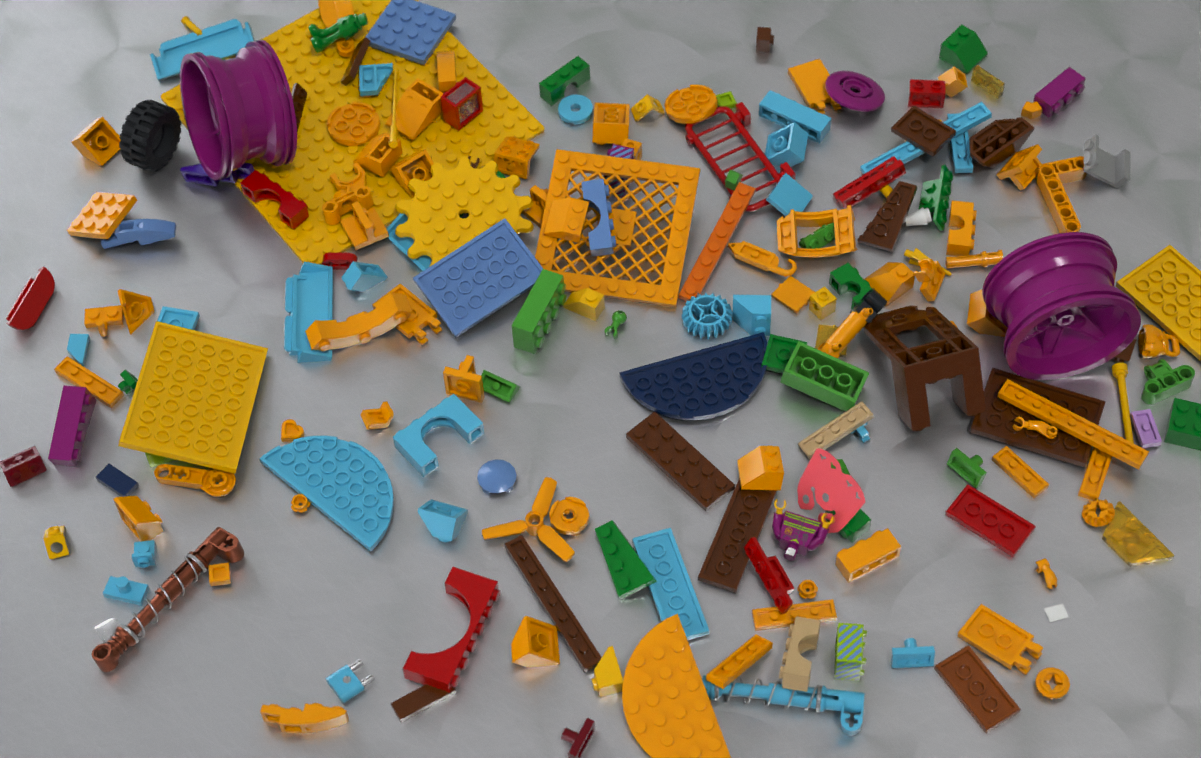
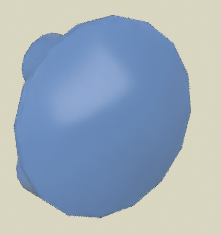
M495 459L481 466L477 479L484 493L509 492L514 487L516 471L509 462Z

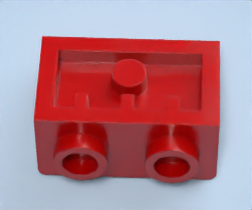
M911 79L908 107L943 108L946 94L945 81Z

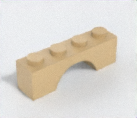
M796 616L794 625L790 624L789 637L791 638H787L785 648L788 652H784L782 664L785 666L780 667L779 679H783L782 688L808 691L812 662L802 657L801 654L809 650H816L821 620Z

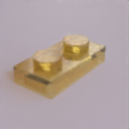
M978 65L973 68L971 81L999 99L1003 95L1005 83Z

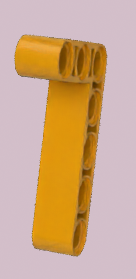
M1083 156L1044 163L1040 165L1036 182L1059 233L1079 232L1081 228L1078 217L1062 184L1086 178L1087 173L1084 172Z

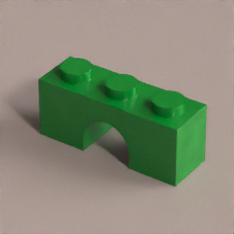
M579 56L575 57L539 83L540 97L550 106H553L565 97V89L570 83L578 88L590 80V65Z
M849 263L830 272L829 284L840 296L847 292L857 294L852 298L851 309L872 289L868 281L864 280L859 275L858 270Z

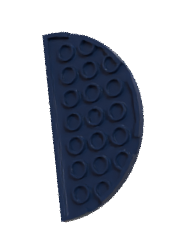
M764 332L619 372L620 379L634 399L649 410L655 411L660 415L680 420H705L719 417L743 405L760 387L767 370V365L762 367L767 340Z

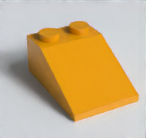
M595 102L592 143L599 145L611 143L621 146L625 138L628 139L630 104Z

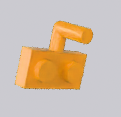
M118 305L85 309V327H97L100 335L106 337L108 326L123 325L124 313L122 307Z

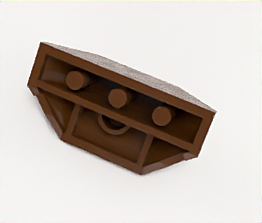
M1022 117L995 120L969 138L970 156L982 166L994 168L1020 150L1034 131V127Z

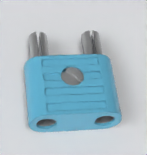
M360 659L349 666L346 664L325 678L343 704L364 691V687L375 680L374 676L370 674L359 681L353 671L363 665Z

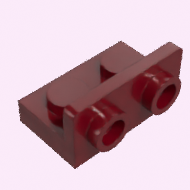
M35 445L0 461V467L10 487L47 471Z

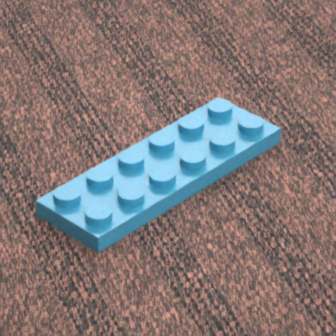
M671 528L632 538L635 551L657 580V582L648 587L661 622L678 614L687 640L709 635L708 625Z

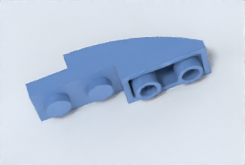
M158 219L125 220L119 224L109 239L101 240V245L106 249L134 241H139L142 246L161 240H168L175 237L176 223Z

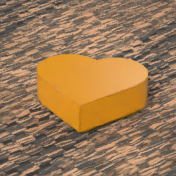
M288 419L282 423V442H291L294 439L304 437L303 428L297 425L294 420Z

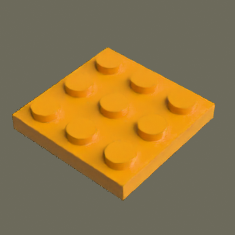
M96 192L88 204L81 210L78 217L71 223L67 232L70 236L109 239L137 202V199L134 195Z

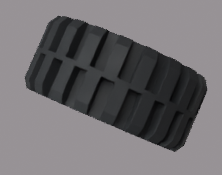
M144 100L136 104V107L132 108L131 113L127 115L125 124L122 126V133H120L121 141L119 147L121 149L120 153L127 163L153 172L162 169V166H166L168 160H171L173 157L174 151L176 152L177 144L180 141L179 136L182 130L180 125L182 124L180 116L174 108L153 100Z

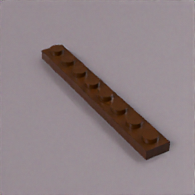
M523 535L505 543L507 552L584 672L586 673L595 668L602 658Z

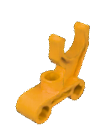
M359 163L353 164L354 171L358 175L351 181H341L335 173L330 175L331 182L335 185L337 192L332 200L327 201L322 206L324 218L328 225L338 224L341 220V215L353 210L352 203L358 201L361 207H365L366 210L373 206L371 190L366 186V173Z

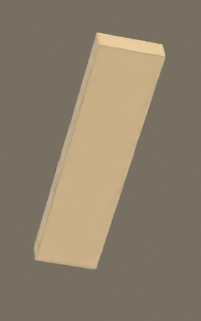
M861 401L799 442L798 446L810 460L817 448L826 450L874 418V415Z

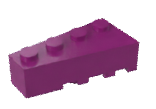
M63 385L48 459L54 465L76 467L81 458V450L97 401L86 387Z

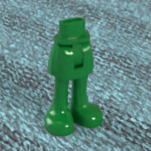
M355 13L354 15L339 18L337 23L326 29H320L316 24L309 25V31L313 37L311 42L316 52L324 51L330 44L343 37L347 40L362 29V26L368 24L366 14L358 15Z

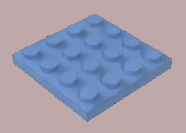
M391 0L366 35V38L370 40V47L425 65L456 20V14L416 0Z

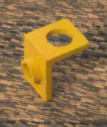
M648 94L631 108V112L637 122L651 110H655L662 115L665 113L660 101Z
M65 525L53 526L44 532L43 540L49 559L69 554L64 537ZM55 542L63 546L62 551L59 553L51 550V545Z

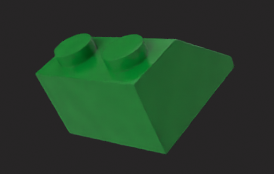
M960 25L941 44L939 58L967 75L988 55V52L976 32L964 25Z

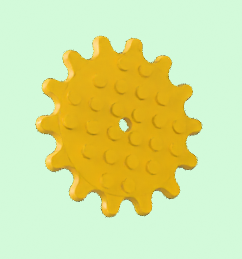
M463 156L458 160V166L452 170H447L440 163L436 162L431 166L432 178L430 180L422 181L412 178L409 181L408 187L414 192L415 196L410 200H400L397 202L396 211L405 214L408 220L396 227L395 234L400 238L410 237L414 240V244L407 251V256L410 259H417L420 256L426 255L431 258L430 266H432L504 218L517 234L532 232L534 229L533 223L521 218V213L533 206V200L529 196H517L514 194V190L521 183L520 178L517 175L499 178L497 176L499 167L495 161H489L483 168L475 169L471 166V160ZM463 213L469 214V216L464 219L459 217L460 214Z

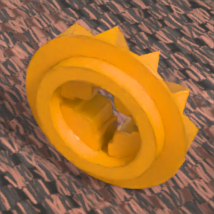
M1097 497L1096 500H1089L1088 504L1083 505L1082 517L1091 526H1105L1115 516L1112 503H1109L1106 499L1100 500ZM1097 508L1101 510L1099 517L1096 514Z
M1053 667L1041 670L1035 681L1037 691H1040L1043 697H1049L1051 700L1054 698L1061 699L1062 696L1067 694L1070 687L1068 676L1062 670ZM1052 677L1054 684H1056L1053 690H1051L1050 684H1047Z

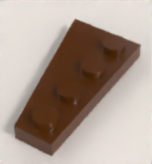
M899 181L887 197L883 207H880L873 221L867 225L865 232L857 239L858 243L893 252L916 194L917 185Z

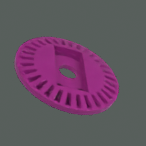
M834 72L828 76L825 83L828 95L838 104L852 110L874 111L880 108L885 100V94L880 85L871 78L857 72ZM851 88L856 89V90L859 91L860 93H855V92H853V91L851 90Z

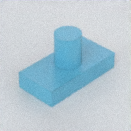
M110 576L103 595L106 598L142 606L149 591V586L130 581L124 576L119 578Z
M908 638L904 641L905 647L892 648V668L934 666V646L917 647L916 640Z

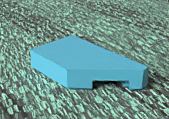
M70 334L67 351L80 365L84 366L90 336L89 334Z

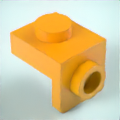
M387 401L383 402L378 409H367L361 412V417L367 430L388 428L394 416L393 410Z

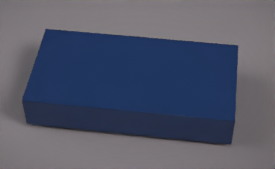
M109 463L96 476L97 481L121 497L130 496L139 486L137 481Z

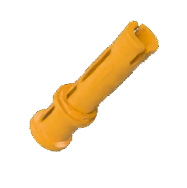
M1002 250L989 253L982 251L976 255L945 257L946 269L971 266L987 268V266L996 265L1003 259Z

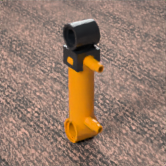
M872 288L817 350L838 358L839 354L866 324H869L886 305L887 300Z

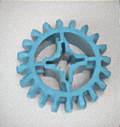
M705 292L702 296L698 293L697 298L691 296L690 301H686L682 309L684 327H687L688 333L693 332L694 337L700 335L701 339L703 336H707L709 340L711 336L717 338L718 334L723 335L724 330L728 331L729 325L732 323L733 313L730 304H727V300L722 299L721 295L715 297L714 293L708 295Z

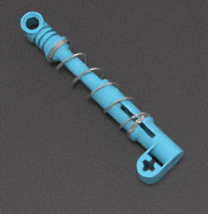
M706 676L702 678L711 700L719 701V698L724 695L726 702L730 700L731 696L743 697L745 704H748L751 698L763 699L766 707L769 704L784 705L785 709L789 706L804 707L805 711L809 708L816 709V712H824L825 710L841 711V730L846 735L854 736L860 732L862 727L865 693L827 689L826 686L822 685L808 687V691L804 692L782 688L779 680L776 683H769V686H763L759 678L754 684H744L740 676L722 689L707 681ZM844 712L861 714L854 715L855 724L853 727H849L850 714H844Z

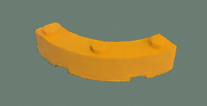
M391 292L375 305L376 309L368 313L363 311L349 316L346 319L347 321L315 320L305 331L311 349L327 351L350 347L360 343L365 344L370 342L371 339L388 332L400 323L405 322L413 313L406 294Z

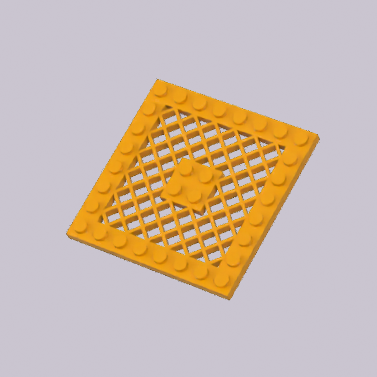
M556 149L535 255L536 260L543 269L564 276L565 292L572 293L589 288L603 294L605 298L677 307L700 168ZM585 173H590V174H592V175H590L589 177H587V176L585 175ZM579 174L584 178L583 181H590L596 177L604 179V184L609 186L610 196H606L607 199L614 196L617 202L611 205L612 213H609V219H613L614 230H611V236H615L616 247L613 248V251L616 253L622 249L626 254L619 260L614 254L601 257L595 256L597 260L589 265L585 258L591 255V251L588 250L581 254L578 250L584 244L590 249L588 236L584 237L582 234L580 243L574 245L572 241L564 239L558 241L559 238L544 235L554 199L571 198L570 195L578 191L581 195L578 199L584 200L583 192L580 189L582 188L583 181L576 184L573 180ZM602 175L610 177L605 180V178ZM617 179L620 185L612 189L609 183ZM639 180L646 181V182L643 183V184H641V183L639 182ZM634 181L638 187L630 191L627 186ZM569 182L574 186L570 190H568ZM657 183H665V184H663L662 186L659 187V185H658ZM653 184L656 190L649 194L645 188ZM671 186L674 192L666 196L663 190ZM624 188L628 194L620 199L616 193ZM642 191L646 197L638 201L634 195ZM660 193L664 199L656 204L653 197ZM676 197V202L674 206L670 200ZM631 198L635 204L627 208L624 202ZM650 201L653 207L646 211L642 205ZM668 203L671 209L663 213L660 207ZM621 205L624 210L615 208ZM589 207L588 212L592 210L596 216L589 221L586 218L584 229L589 227L592 231L595 229L592 224L598 221V225L601 216L597 210ZM637 208H639L642 212V214L638 217L637 211H634ZM657 210L661 216L653 221L650 214ZM671 214H673L672 223H671L670 220L667 218V217H669ZM646 217L650 224L643 228L639 222ZM665 220L668 226L660 230L657 224ZM636 225L639 231L634 234V229ZM654 227L658 233L650 238L646 232ZM668 231H670L669 240L664 235ZM643 234L647 241L639 245L635 239ZM662 237L665 243L657 247L654 241ZM568 242L571 248L563 252L560 246ZM633 242L636 248L628 252L626 248H631ZM651 244L655 250L647 255L643 249ZM665 248H667L666 257L661 252ZM556 249H557V250L560 252L561 255H559L558 257L555 258ZM575 251L579 257L571 262L567 256ZM640 251L644 258L636 262L632 256ZM658 254L662 260L654 264L651 258ZM611 256L615 262L607 267L603 261ZM565 259L568 265L560 269L556 263ZM630 259L633 265L625 269L622 263ZM583 261L586 267L578 272L575 265ZM648 261L651 268L644 272L640 266ZM601 264L604 270L596 274L593 268ZM664 265V270H663V275H662V273L659 271L658 268H660L661 266ZM619 266L623 272L615 277L611 270ZM572 268V270H573L575 273H570V272H566V271H568L569 269ZM637 268L641 275L633 280L629 273ZM590 271L592 275H585V273ZM655 271L659 278L651 282L648 275ZM608 273L611 278H606L603 276ZM626 276L630 281L620 279ZM642 279H645V280L647 281V283H642V282H639V281H641Z

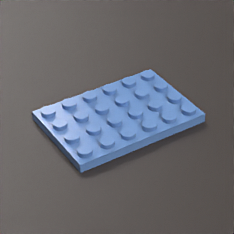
M504 218L413 277V281L455 338H457L531 289L543 268Z

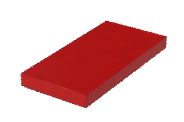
M968 484L945 513L947 517L1012 557L1016 555L1036 527Z

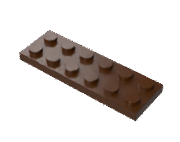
M655 411L626 433V438L706 512L735 489V484Z
M740 479L738 480L698 575V581L737 593L750 561L744 547L751 537H756L758 541L776 497L777 490L741 489Z

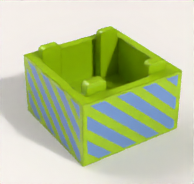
M838 623L835 641L834 679L859 681L860 676H864V670L861 667L862 664H866V658H862L863 648H865L863 637H867V631L863 630V624Z

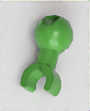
M618 310L613 313V323L611 326L606 327L604 331L605 336H608V333L614 330L613 337L617 339V329L627 319L625 312Z

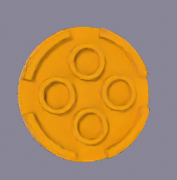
M690 85L688 88L676 89L667 97L665 111L671 120L678 123L691 124L700 122L715 112L718 105L717 97L713 90L707 86Z
M352 102V104L342 107L338 106L330 113L327 120L328 132L331 138L339 144L346 146L362 145L378 134L380 118L375 108L363 102Z

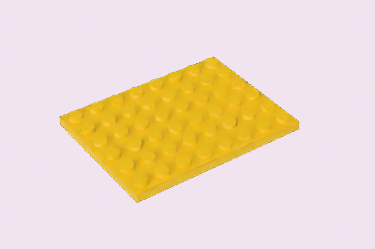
M156 321L118 446L236 474L268 348Z

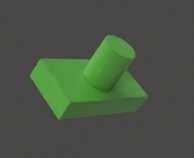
M958 448L953 450L947 465L976 489L981 486L987 473L980 467L983 464L982 458L979 455L969 458Z

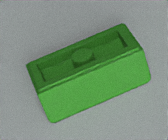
M483 370L481 376L484 391L510 403L520 386Z

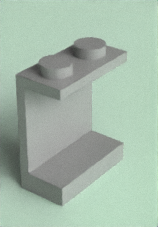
M1098 135L1085 142L1084 172L1118 189L1130 180V151L1124 149L1114 156L1099 148Z

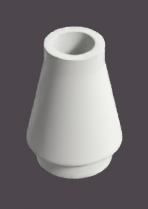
M921 208L907 215L904 222L905 226L928 225V223L932 222L929 209Z

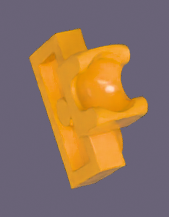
M932 259L919 260L918 264L921 271H914V275L919 282H922L920 291L928 302L935 301L946 273L938 261H933Z

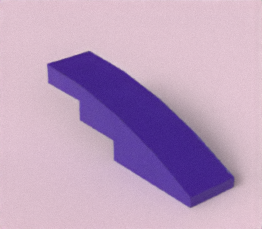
M245 163L238 170L232 171L228 178L213 180L207 175L201 164L181 167L180 169L185 181L210 186H217L220 181L236 184L238 178L245 179L254 171L251 163Z

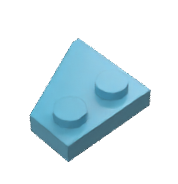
M393 63L360 65V96L378 95L393 71Z

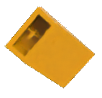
M417 78L405 90L396 105L397 132L414 140L442 113L441 96L443 93ZM392 113L386 121V125L389 127L392 125Z

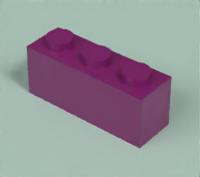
M1068 67L1037 92L1033 102L1037 101L1042 108L1041 113L1049 118L1054 113H1058L1062 106L1069 104L1073 97L1083 92L1086 78L1071 67Z

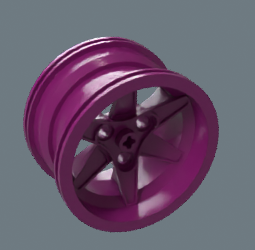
M264 40L248 42L244 48L238 51L235 58L226 60L212 55L205 56L201 52L189 53L183 57L180 67V90L184 116L196 155L204 171L211 179L228 178L232 171L238 170L245 164L246 160L259 158L265 164H272L277 167L290 164L294 160L297 149V124L293 99L281 62L269 43Z
M1067 232L1046 236L1014 250L999 261L989 272L982 288L983 299L989 313L1008 327L1003 351L1010 369L1017 375L1033 380H1055L1075 376L1108 362L1121 353L1136 337L1141 325V316L1134 300L1120 289L1114 287L1117 259L1112 247L1105 239L1084 232Z

